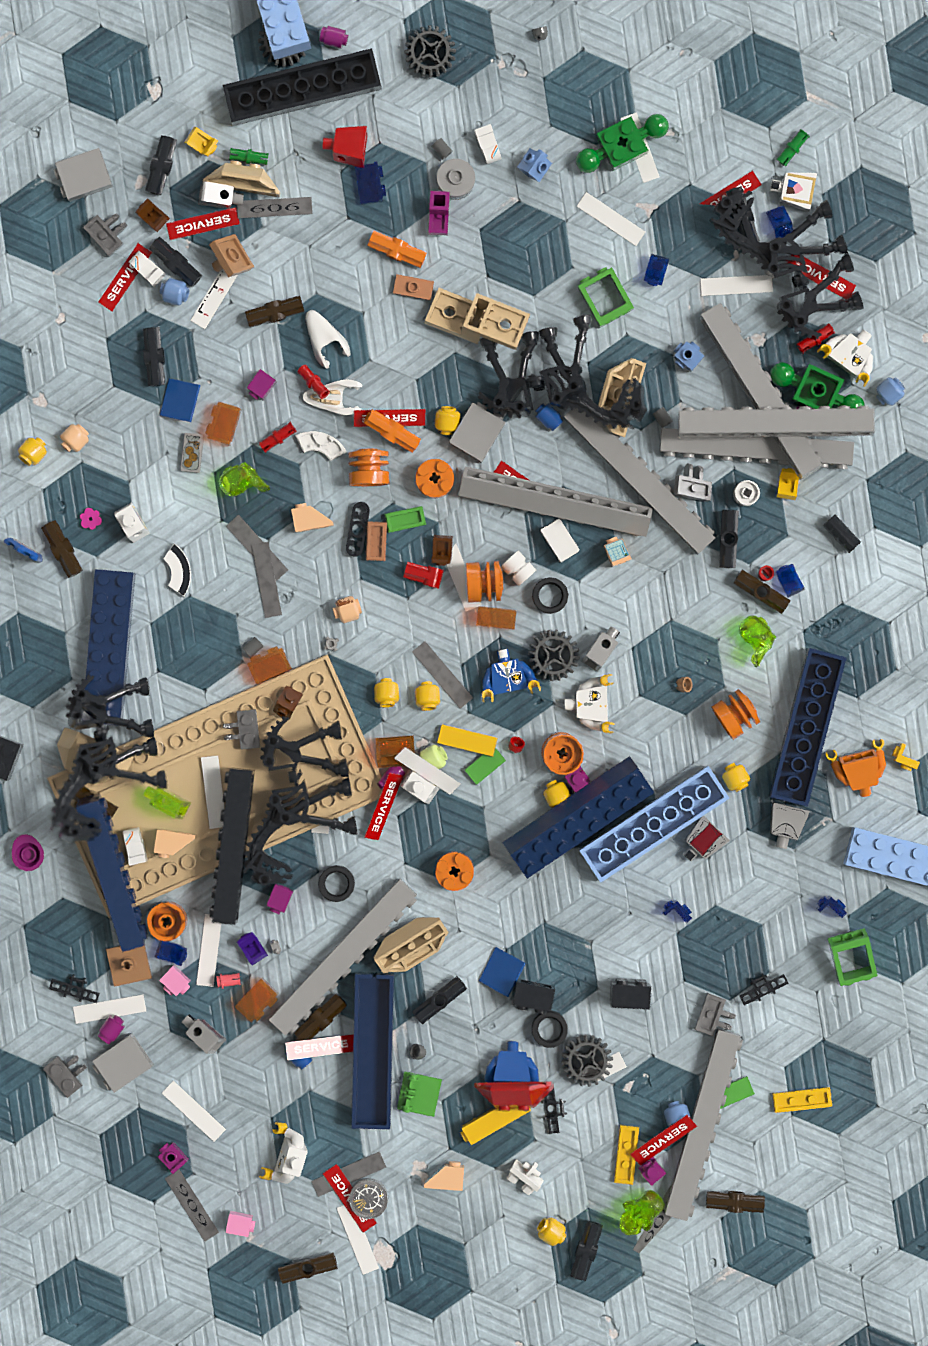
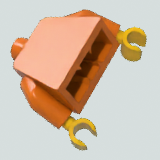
M880 739V747H877L875 740L871 742L873 749L838 757L839 761L836 759L837 752L833 750L835 753L834 758H829L826 752V758L832 762L831 767L836 778L845 786H850L853 791L859 790L861 797L871 795L870 787L878 785L879 778L882 777L885 770L886 761L884 751L882 750L884 746L883 739Z

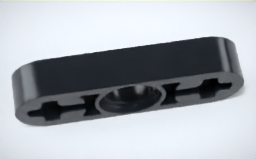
M357 502L352 509L346 551L352 557L360 556L364 549L370 508L365 502ZM360 505H363L364 509L367 510L366 513L362 514V519H366L365 523L354 521V517L358 518L359 516L356 508H360ZM355 524L363 526L362 534L355 535L352 528ZM351 536L362 538V542H357L360 551H356V554H353L352 550L349 549L350 546L354 545V540H350Z

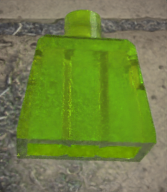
M150 786L146 788L143 795L150 799L149 805L173 818L182 820L192 803L166 789H154Z

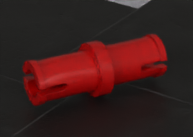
M829 323L816 331L821 333L822 336H819L818 339H815V336L807 337L796 344L797 348L804 354L815 345L819 346L822 344L821 341L835 334L833 327Z
M303 365L298 369L297 373L306 381L307 387L313 389L320 399H324L329 395L330 391L323 385L321 378L315 375L307 365Z
M290 421L279 430L272 431L273 434L259 442V445L266 453L277 444L281 445L284 443L283 440L296 433L297 430Z

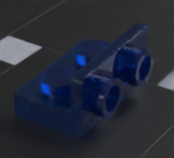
M377 161L372 164H365L364 168L355 166L360 204L383 202V196H386L385 185H381L380 178L384 177L382 166H378Z

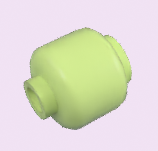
M431 745L419 754V757L438 769L443 768L448 759L443 747H438L437 745Z

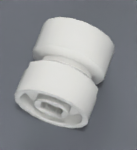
M750 480L740 482L733 491L735 502L744 507L754 504L760 495L758 485Z
M519 550L501 566L507 575L512 574V580L518 587L536 571L530 562H525L526 558Z

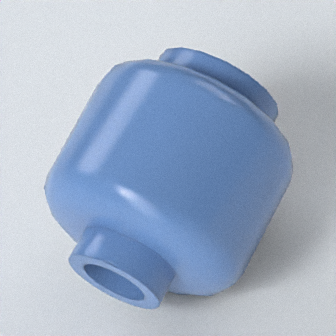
M169 278L166 283L161 284L160 294H162L164 302L181 305L188 299L189 288L184 281Z
M888 377L877 386L878 395L876 397L883 405L887 403L893 406L904 397L903 390H905V387L896 377L894 379Z
M679 1101L668 1104L669 1108L664 1111L668 1127L686 1115L691 1118L688 1106L680 1104Z

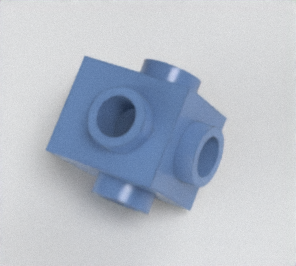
M529 148L517 168L527 177L540 182L552 163L547 159L548 155L542 150L538 149V151Z
M686 341L685 344L680 343L674 350L676 354L673 358L676 359L675 364L681 369L686 368L692 372L704 355L699 352L700 347L694 342L689 343ZM685 353H689L690 358L685 357Z

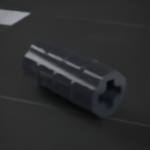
M836 514L823 525L828 533L848 553L861 543Z

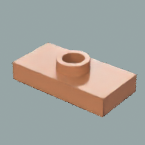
M396 274L393 294L431 301L434 281Z
M368 521L366 560H386L387 522Z

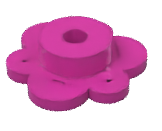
M86 508L84 513L80 515L82 520L81 526L91 530L102 523L99 511Z

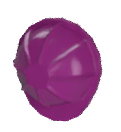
M24 834L17 837L13 843L12 860L20 870L33 871L43 863L44 850L36 838L32 835Z

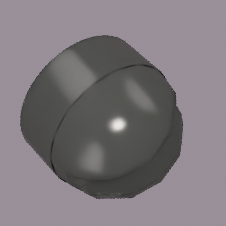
M547 26L532 29V34L537 41L547 38Z
M413 1044L409 1051L410 1057L416 1060L423 1059L426 1056V1049L420 1044Z

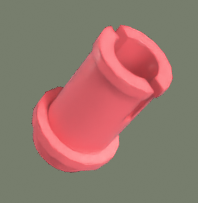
M239 973L216 976L217 986L222 987V989L226 986L241 985Z

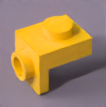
M194 126L184 143L208 157L216 150L218 140Z
M793 468L781 469L777 489L778 498L796 500L799 477Z
M900 743L899 746L896 745L892 754L894 756L893 761L901 763L900 767L911 771L912 768L918 769L920 762L902 756L906 744Z

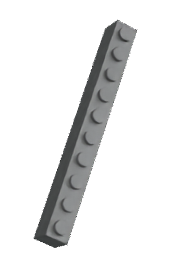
M720 303L702 313L700 321L755 409L760 410L761 407H771L772 410H779L780 407H789L787 403L784 404L780 397L782 395L777 387L774 388L770 381L772 380L769 373L762 370L760 366L761 361L758 356L752 354L750 350L751 345L748 340L742 338L740 334L741 329L736 322L733 323L730 319L731 313L726 306L723 307ZM808 436L774 437L800 480L821 468L822 458L818 452H814L811 448L812 442Z
M808 406L799 407V409L780 407L779 410H772L771 407H761L760 410H752V407H742L741 410H733L732 407H724L721 410L705 407L702 410L683 408V410H679L678 414L679 438L872 436L875 431L874 409H869V406H858L857 409H849V406H839L838 409H830L829 406H821L818 409H811Z
M578 408L574 411L570 410L564 416V419L697 555L715 539L713 536L715 532L708 525L704 527L699 522L701 518L694 511L691 513L686 508L688 505L682 498L679 497L677 499L673 495L674 490L667 483L663 485L659 481L661 477L654 470L650 472L645 467L647 463L640 456L637 458L632 453L634 450L628 443L623 444L619 440L620 436L611 433L607 427H603L602 422L594 423L592 416L587 418L585 411L579 413Z
M661 429L660 452H663L664 456L675 457L676 453L683 454L684 458H694V455H702V459L712 460L714 456L721 457V460L733 461V458H740V462H752V459H758L759 463L771 464L772 460L779 461L778 464L790 465L774 437L679 438L678 429ZM810 439L812 442L811 448L814 452H818L822 458L821 468H828V465H836V469H847L848 466L853 465L854 442Z
M466 466L459 491V496L468 499H477L486 503H495L504 507H513L523 511L536 512L541 515L554 516L559 519L572 520L581 524H590L599 528H608L617 532H626L644 537L647 536L653 509L652 507Z
M400 878L270 1017L269 1021L285 1036L288 1033L292 1035L299 1027L297 1023L301 1019L305 1021L312 1013L310 1009L314 1005L319 1006L324 1001L325 997L323 995L328 990L332 992L338 986L336 981L341 976L345 978L351 972L349 967L354 962L358 964L364 958L362 953L367 948L371 950L378 943L375 939L380 934L384 936L391 929L388 925L393 920L397 922L404 915L402 910L406 906L410 908L417 901L415 898L417 893Z
M719 1028L716 1030L691 1117L697 1127L686 1134L664 1210L667 1216L687 1221L688 1217L693 1215L695 1207L692 1205L693 1199H697L700 1187H697L698 1182L703 1180L705 1174L703 1165L705 1161L708 1162L710 1157L709 1144L714 1142L716 1132H713L715 1124L719 1125L721 1114L719 1113L720 1106L724 1107L727 1097V1095H724L725 1089L730 1087L732 1077L729 1075L731 1069L736 1067V1051H740L743 1042L740 1039L741 1036L737 1033Z

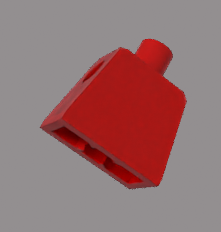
M367 126L336 128L334 138H323V149L333 150V159L336 162L364 168L368 137Z

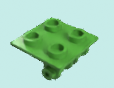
M404 1072L397 1109L406 1113L413 1112L434 1117L442 1079Z

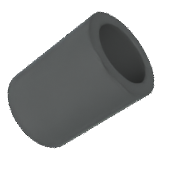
M442 138L438 139L431 146L442 160L453 152Z
M664 407L653 413L661 428L673 422Z
M254 637L242 649L251 658L264 646Z

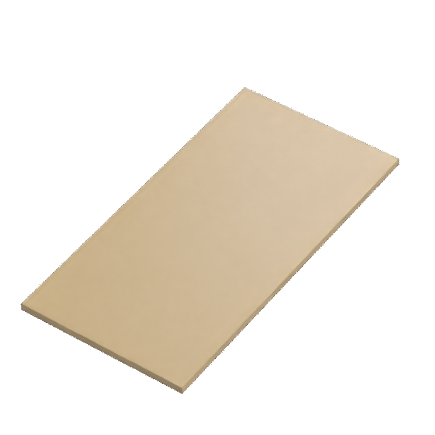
M328 654L155 730L154 737L157 743L158 755L149 756L144 754V752L140 756L134 755L128 771L141 774L146 772L147 775L152 777L157 772L164 770L167 778V789H159L146 782L142 784L138 780L121 777L101 784L88 783L85 785L86 788L94 790L97 794L100 793L101 797H105L106 800L118 806L116 813L112 817L114 824L112 832L117 834L119 839L118 851L123 852L125 858L124 870L128 869L131 878L130 888H134L137 897L135 899L136 906L211 874L216 866L218 867L219 860H216L217 848L221 847V841H218V833L221 828H209L201 757L218 756L222 792L227 790L228 783H224L225 773L229 771V768L255 770L247 843L253 840L251 834L259 831L257 826H263L262 819L268 817L265 811L270 810V808L266 804L270 803L269 797L273 794L272 790L295 786L294 783H290L288 772L292 771V767L269 771V768L264 766L263 760L260 759V756L264 755V752L260 750L261 747H265L263 740L268 739L266 733L272 731L271 726L275 727L277 720L282 721V718L273 712V709L286 685L302 693L303 696L290 720L281 727L277 735H281L286 741H297L317 732L318 728L323 727V729H326L333 722L339 721L342 740L326 736V739L321 740L320 738L301 747L300 752L305 756L331 759L330 762L333 764H337L340 760L346 758L352 796H344V794L336 793L333 797L329 795L310 805L307 814L334 819L379 800L382 790L378 787L377 782L381 779V774ZM256 709L260 748L241 750L240 739L224 740L226 735H238L239 729L238 727L225 729L223 724L237 723V711ZM143 735L116 748L125 752L133 748L135 744L143 745L150 738ZM276 748V763L274 766L294 763L288 755ZM298 762L297 771L299 772V769H301L303 773L299 779V785L305 779L309 797L328 788L330 784L333 786L338 785V783L348 777H341V775H336L328 769H321L322 766ZM64 770L47 778L56 798L60 796L58 790L63 788V783L68 780L70 774H74L73 772ZM303 789L290 798L282 800L283 804L298 797L303 792ZM292 791L282 792V793H279V794H280L281 796H284V795L289 794V793L292 792ZM302 797L298 802L285 808L289 810L295 807L301 800L305 798ZM72 799L70 806L76 809L77 802ZM302 822L293 825H283L268 838L263 850L319 825ZM139 827L148 861L129 866L123 831ZM158 829L197 834L195 840L176 854L170 855L169 858L158 857V853H154ZM76 841L75 843L107 916L111 918L87 841Z

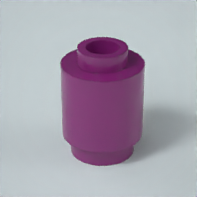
M323 26L319 42L342 49L343 46L347 45L349 35L346 34V30L332 26Z
M114 1015V1017L109 1016L99 1029L97 1036L107 1044H110L112 1041L114 1042L125 1028L123 1025L124 1020L117 1015Z

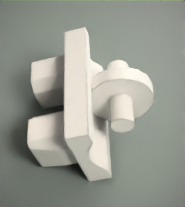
M517 1159L513 1163L507 1177L514 1184L521 1179L525 1183L521 1189L527 1195L534 1191L537 1192L544 1181L539 1177L541 1173L536 1170L538 1163L534 1162L530 1165L525 1162L522 1164Z

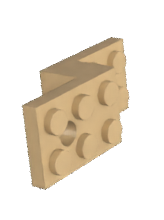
M438 288L424 323L475 344H478L480 338L483 337L516 350L530 314L476 293L472 301ZM450 308L455 312V314L453 316H447L445 315L444 310ZM507 321L511 327L503 329L500 323Z

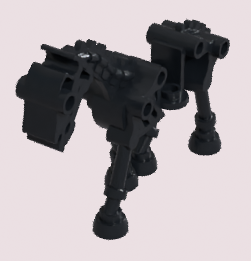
M744 189L734 195L722 198L715 205L713 213L717 214L719 219L711 218L709 221L714 224L715 229L720 230L719 237L724 236L726 238L725 244L731 243L733 250L742 249V254L750 253L751 259L756 257V263H762L761 269L764 270L766 275L771 276L772 279L794 272V276L791 277L792 283L795 288H799V291L779 297L780 302L777 304V314H783L782 321H788L787 327L794 328L795 333L800 331L801 336L808 334V338L815 336V339L822 336L821 333L814 332L804 326L808 323V316L816 311L840 310L844 312L848 308L855 310L864 309L858 291L851 294L847 301L843 299L837 303L819 304L816 301V297L832 282L838 281L840 272H854V266L842 235L835 238L831 245L826 243L823 246L800 247L793 241L811 225L815 226L818 218H833L828 200L821 202L812 215H808L806 220L791 233L781 238H775L770 242L754 241L737 231L740 221L753 205L754 197L749 198L747 205L740 206V209H737L730 217V214L741 203V200L750 196L752 191L749 190L742 195ZM832 252L845 254L841 257V260L837 261L833 271H829L828 277L812 290L807 288L806 285L809 284V279L803 275V273H808L803 254H824V256H828ZM778 254H789V255H791V256H780V257H777ZM780 261H789V262L797 263V264H799V266H798V265H795V264H787V263L778 264V262H780ZM783 268H784V269H788V270H785V271H783V272L778 273L780 269H783ZM805 293L804 301L798 313H796L791 301L787 298Z
M591 315L573 318V323L575 327H578L579 333L574 339L576 347L571 367L564 364L557 351V343H554L558 332L557 327L541 329L539 332L531 331L522 334L521 340L525 343L526 348L524 351H521L520 356L522 357L518 378L514 379L506 377L497 359L499 356L495 350L498 343L486 338L479 340L482 348L488 354L486 355L487 361L491 362L500 380V389L493 401L482 392H479L478 398L483 399V405L488 404L487 408L489 410L493 408V413L501 412L502 417H505V415H508L510 419L514 415H517L519 419L521 417H528L531 414V410H534L530 388H534V391L545 390V386L549 403L552 406L556 405L558 408L565 410L570 406L572 411L578 408L579 413L585 411L587 418L592 416L594 423L600 421L603 427H607L609 424L615 429L617 425H620L621 428L628 427L634 430L635 428L630 424V421L636 420L640 422L647 411V407L644 404V387L636 378H632V382L630 379L624 382L618 401L612 405L610 410L598 406L587 395L586 384L581 376L582 367L580 363L583 345L587 340L585 336L588 329H590ZM540 335L541 339H544V343H547V353L551 354L557 366L539 371L541 376L533 374L527 376L529 378L525 380L528 360L532 358L531 353L537 345ZM558 374H560V376H561L565 381H567L568 387L566 386V384L564 383V381L559 377ZM551 376H554L557 379L562 391L559 389L557 384L551 379ZM633 386V390L629 394L628 390ZM524 390L526 403L522 401L514 402L520 392Z
M87 675L86 680L81 679V685L76 684L77 690L71 691L73 697L68 698L71 704L66 705L69 713L65 715L66 718H69L68 725L74 728V731L96 727V731H94L95 743L79 746L73 760V764L76 765L72 767L74 774L69 775L70 782L65 781L63 783L65 788L58 790L59 798H54L53 800L56 807L51 809L55 813V816L51 818V831H53L55 826H59L61 830L58 836L68 843L94 841L95 837H99L102 831L98 820L88 818L70 806L74 796L86 784L100 783L108 778L116 779V777L138 780L142 784L146 782L159 789H167V778L164 770L157 772L156 775L151 777L146 772L141 774L120 770L116 767V764L134 755L140 756L142 752L149 756L158 755L151 719L143 721V724H137L132 718L128 720L107 716L106 711L107 703L125 695H133V692L142 696H149L147 677L134 682V685L126 684L124 688L106 696H94L87 690H84L94 679V676ZM82 711L86 712L95 720L80 722L82 719ZM104 723L125 726L126 729H132L141 736L145 735V737L150 739L144 742L143 745L135 744L133 748L117 755L113 737L111 736L107 739L109 727L107 725L105 728Z
M283 716L282 721L277 720V725L275 727L271 726L272 731L266 733L268 739L263 740L265 747H261L260 750L264 752V755L260 756V759L263 760L264 766L268 767L269 771L292 767V771H289L288 775L290 783H294L295 786L272 790L273 794L269 797L270 803L266 804L270 808V810L265 811L268 817L262 819L263 826H257L259 831L252 833V842L246 844L249 847V851L244 853L248 856V860L244 862V873L249 868L253 869L254 874L251 876V879L254 882L266 886L273 883L286 884L287 880L283 878L292 879L293 874L283 875L279 871L273 873L272 869L268 871L267 867L262 866L264 862L265 866L271 865L270 868L274 869V867H277L276 870L284 868L286 872H292V868L288 864L270 857L263 851L268 838L283 825H293L298 822L312 823L331 827L332 830L339 829L350 835H358L355 816L348 818L347 821L342 823L338 821V818L327 819L307 814L310 805L329 795L333 797L336 793L344 794V796H352L346 758L340 760L337 764H333L330 762L331 759L305 756L300 752L301 747L320 738L321 740L326 739V736L342 740L339 721L333 722L326 729H323V727L318 728L317 732L300 740L286 741L281 735H277L281 727L289 720V717L285 718ZM276 748L288 755L294 763L274 766L276 763ZM298 762L322 766L321 769H328L336 775L348 778L343 779L338 785L333 786L330 784L328 788L309 797L305 779L299 785V779L303 773L301 769H299V772L297 771ZM303 789V792L298 797L283 804L282 800L290 798ZM292 791V792H290L289 794L284 795V796H281V795L279 794V793H282V792ZM302 797L305 798L301 800L295 807L289 810L285 808L298 802Z

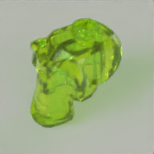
M246 462L226 468L219 478V486L228 496L234 497L241 493L243 494L247 488L253 486L260 492L270 490L269 485L260 478L256 469H253Z
M750 615L740 623L739 634L755 650L751 657V662L754 667H759L765 654L772 648L776 635L772 632L764 618Z
M647 1190L634 1200L625 1201L622 1204L625 1212L620 1219V1230L625 1235L640 1234L641 1228L648 1232L652 1228L654 1219L664 1209L665 1204L661 1196L653 1190Z

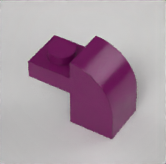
M430 191L428 235L448 236L450 192Z

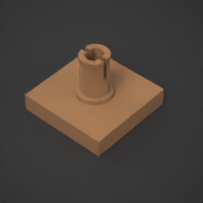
M236 234L214 240L209 244L217 257V260L212 263V267L216 272L224 269L229 278L254 268Z
M120 946L106 949L114 987L152 979L146 946L122 952Z

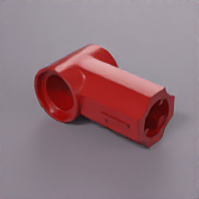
M407 562L403 578L423 583V585L439 589L444 570Z

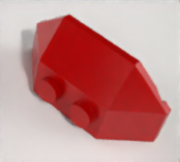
M551 1081L474 1083V1087L496 1109L499 1108V1111L508 1112L510 1108H518V1111H529V1108H535L554 1088V1084Z

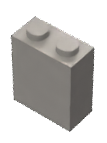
M99 148L55 163L57 167L54 169L57 180L61 179L63 185L60 187L63 198L67 197L70 202L113 187Z
M477 402V404H471L450 439L449 444L482 463L506 422L503 421L504 417L500 414L489 413L486 411V406Z
M132 1033L93 1060L94 1065L92 1066L98 1075L101 1074L104 1077L103 1083L106 1088L115 1093L150 1069L154 1064Z

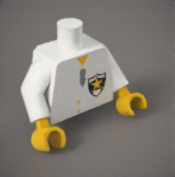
M862 329L857 337L851 333L848 336L841 334L833 337L817 350V352L823 351L825 353L823 359L829 358L854 378H857L855 380L856 383L862 380L864 382L863 387L868 383L869 375L872 371L873 355L870 353L872 349L866 345L872 337L867 331Z
M612 674L590 678L579 686V690L576 691V699H565V710H576V718H579L580 723L591 730L613 734L614 732L609 731L608 727L615 724L608 722L607 686L614 684V682L609 683L607 678L612 676Z
M276 1122L275 1124L278 1125V1129H273V1133L284 1134L285 1137L275 1171L273 1172L272 1169L262 1167L261 1169L265 1170V1175L259 1176V1178L265 1180L272 1179L273 1181L287 1184L295 1176L300 1177L307 1155V1148L301 1134L290 1128L287 1129L286 1123Z

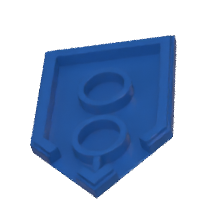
M11 537L4 539L5 544L13 546L14 550L29 556L30 559L36 562L43 561L42 554L17 539Z

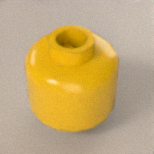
M442 406L441 409L436 411L435 428L441 431L443 435H452V432H455L460 424V413L455 407Z
M38 437L36 439L27 438L18 449L19 459L28 466L37 465L47 454L44 447L46 444Z
M390 678L381 679L374 686L375 702L383 708L394 707L395 703L399 701V685L392 682Z
M430 681L422 682L421 686L415 689L416 705L423 711L435 710L436 706L441 702L439 687L433 685Z
M732 763L724 768L726 772L722 774V779L730 791L735 790V792H738L749 786L750 776L743 765Z
M556 780L546 784L547 789L543 791V795L551 808L571 796L564 782L557 783Z
M552 1217L544 1218L537 1227L539 1239L550 1246H555L558 1243L561 1244L566 1238L565 1226Z

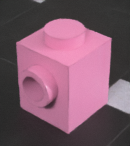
M173 965L159 981L165 985L163 989L168 994L177 996L179 993L183 995L190 988L188 983L191 980Z
M230 1211L226 1233L248 1237L250 1232H254L256 1221H252L253 1215Z

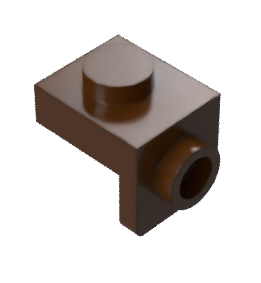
M146 199L135 212L156 232L170 219L149 199Z
M433 536L431 563H436L439 566L451 563L453 536Z
M286 685L274 706L273 712L281 718L283 716L285 718L289 717L290 720L303 694Z

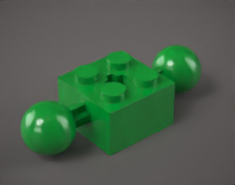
M652 114L646 119L644 126L638 129L632 116L598 132L596 138L601 148L597 150L591 148L581 150L576 156L578 169L584 173H592L597 170L600 161L607 158L612 170L615 171L648 154L649 151L643 139L649 136L655 139L665 136L669 129L668 120L661 114ZM619 140L626 141L624 148L622 145L618 146Z
M785 362L777 363L771 369L770 377L775 385L779 387H786L788 385L797 387L791 401L801 406H808L811 409H818L821 406H829L831 409L833 404L849 406V409L865 406L863 399L856 394H849L847 396L838 394L844 379L811 364L807 365L802 377L796 375L793 367ZM819 386L822 394L816 395L813 388Z

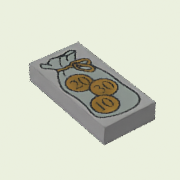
M185 433L180 471L200 473L204 435Z

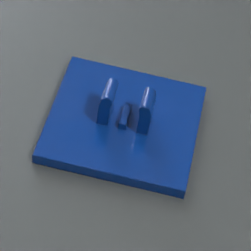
M169 378L160 416L192 422L201 385Z
M495 947L479 981L509 998L526 963Z

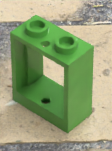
M607 267L597 271V276L593 278L588 276L582 279L578 286L599 328L634 309L613 268L607 269ZM610 275L625 304L601 317L585 288Z
M865 928L828 938L840 986H849L855 982L867 981L878 976L869 936ZM865 945L869 966L842 973L838 952Z

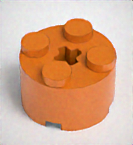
M430 459L419 466L416 472V484L420 492L425 496L433 499L442 498L453 487L454 473L445 461ZM432 474L440 476L441 479H438L437 484L429 480L432 478Z
M448 852L437 862L436 878L439 884L447 890H462L473 879V863L467 855L461 852ZM452 866L460 869L457 876L450 874L449 871L452 870Z
M161 902L153 907L148 914V929L151 935L158 940H174L186 929L187 914L175 902ZM170 917L172 924L164 925L165 921L163 918Z

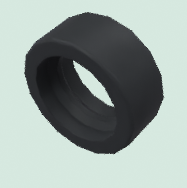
M548 577L540 580L535 585L532 599L538 610L543 613L553 614L565 607L569 594L567 587L562 581L557 578ZM548 584L557 586L562 594L559 604L553 607L543 605L539 599L541 588Z
M330 866L319 877V891L329 901H344L354 891V876L344 866ZM335 872L345 875L348 881L346 891L340 895L331 894L325 885L326 878Z
M551 1011L546 1012V1014H538L534 1018L532 1035L540 1046L554 1048L561 1045L566 1039L568 1026L565 1018L560 1013ZM546 1018L556 1019L561 1026L560 1035L554 1040H545L538 1032L540 1022Z

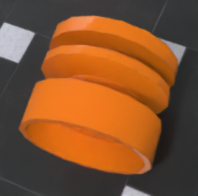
M359 449L348 453L349 458L357 459V461L349 462V466L357 467V471L349 473L350 486L390 485L389 472L380 470L381 466L389 465V461L380 460V458L389 457L388 451Z
M494 561V570H490L489 562H486L485 570L481 571L479 562L466 563L468 603L481 602L482 593H486L488 601H491V593H496V601H501L503 574L499 561Z
M739 689L734 691L738 700H735L731 694L728 695L731 703L729 706L723 700L711 706L714 714L732 740L743 734L741 724L744 723L749 729L753 728L749 719H752L756 725L760 723L754 705Z
M557 732L545 739L541 755L543 762L551 771L556 774L567 775L580 767L584 752L582 745L574 736L565 732ZM564 748L566 755L559 757L557 750Z

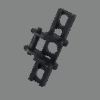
M761 973V977L755 980L751 978L752 982L750 984H753L754 988L739 995L743 1005L745 1006L757 999L760 1002L761 997L771 992L776 994L775 990L789 984L785 975L782 974L768 981L766 980L767 975ZM780 978L785 979V982L778 984L777 981ZM762 980L765 981L764 984H762V985H760V986H758V987L756 986V983H758V982H760V981H762ZM772 982L776 983L775 987L772 986ZM762 986L767 987L768 991L766 993H761L760 989ZM749 995L750 999L744 1001L743 997Z
M73 974L72 977H69L70 983L53 978L51 980L49 989L63 993L65 998L67 995L79 998V1002H82V999L93 1003L98 1002L100 993L84 987V984H87L85 977L82 980L76 978L75 974ZM73 981L81 983V987L72 985ZM56 982L59 983L60 986L59 988H55L52 986V984ZM63 985H66L65 990H62ZM73 987L78 989V993L76 995H73L71 993V989ZM91 993L95 994L96 999L89 998V995Z
M554 1088L551 1093L545 1096V1100L541 1101V1104L546 1105L547 1116L543 1117V1120L548 1121L549 1134L560 1133L558 1116L564 1117V1115H567V1112H564L563 1104L566 1101H562V1099L556 1101ZM551 1095L553 1099L547 1100V1096ZM556 1104L560 1105V1113H557ZM549 1105H553L555 1107V1110L553 1112L548 1111ZM552 1124H556V1131L551 1130Z

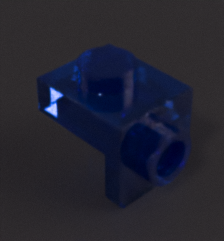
M784 205L766 212V216L774 230L775 238L784 237L793 231L792 221Z
M651 254L644 281L652 286H662L669 258Z
M793 564L784 565L776 571L777 579L787 598L805 590Z
M830 895L828 897L823 896L817 902L818 907L816 909L819 912L829 905L839 917L843 918L847 914L844 910L846 906L839 899L835 901Z
M670 900L663 906L664 910L662 913L665 916L675 909L686 923L692 919L690 916L692 912L686 904L681 906L677 900L674 902Z
M160 940L154 957L182 966V963L187 958V948L178 943Z

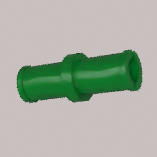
M800 129L792 141L786 144L787 147L776 160L786 167L794 155L800 152L799 149L810 136Z
M230 149V153L238 155L230 154L229 160L243 161L246 164L257 163L267 165L268 160L260 158L268 159L269 153L255 152L252 149Z

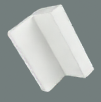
M560 519L540 530L560 563L579 552L578 546Z

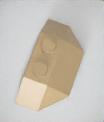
M230 161V163H224L203 179L206 182L233 186V190L275 197H280L281 194L265 170L257 164L242 166L241 162Z
M631 358L608 370L598 406L610 410L612 405L617 403L622 392V385L628 379L632 382V378H636L641 384L646 363ZM633 386L628 390L629 394L633 390ZM608 424L607 426L611 433L621 437L626 436L628 427L621 428L620 425H617L613 429L611 425Z
M64 728L57 747L66 770L73 772L72 767L76 766L73 764V760L79 746L95 743L94 738L78 731ZM116 748L117 755L123 753V751ZM132 756L116 764V767L120 770L128 771L134 757ZM108 778L107 780L100 782L99 784L107 782L112 779Z
M416 918L385 937L374 956V960L383 973L406 972L437 953L449 932L440 918Z

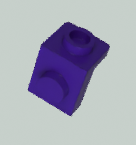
M253 932L242 935L236 942L252 966L268 956L260 940Z

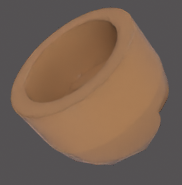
M681 677L676 681L678 691H691L692 680L689 677Z

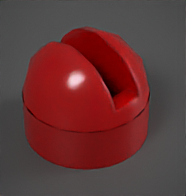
M768 565L761 567L758 571L759 579L762 581L771 580L774 577L773 568Z
M516 736L512 737L508 744L509 750L515 752V754L520 753L525 746L524 740Z

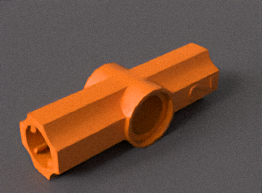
M373 231L367 245L370 248L385 253L386 256L396 261H404L418 268H421L427 254L410 246L401 239L391 238L376 231Z
M374 409L368 412L363 422L378 431L381 436L390 442L397 443L412 453L416 450L421 438L406 430L400 423L391 418L388 419Z

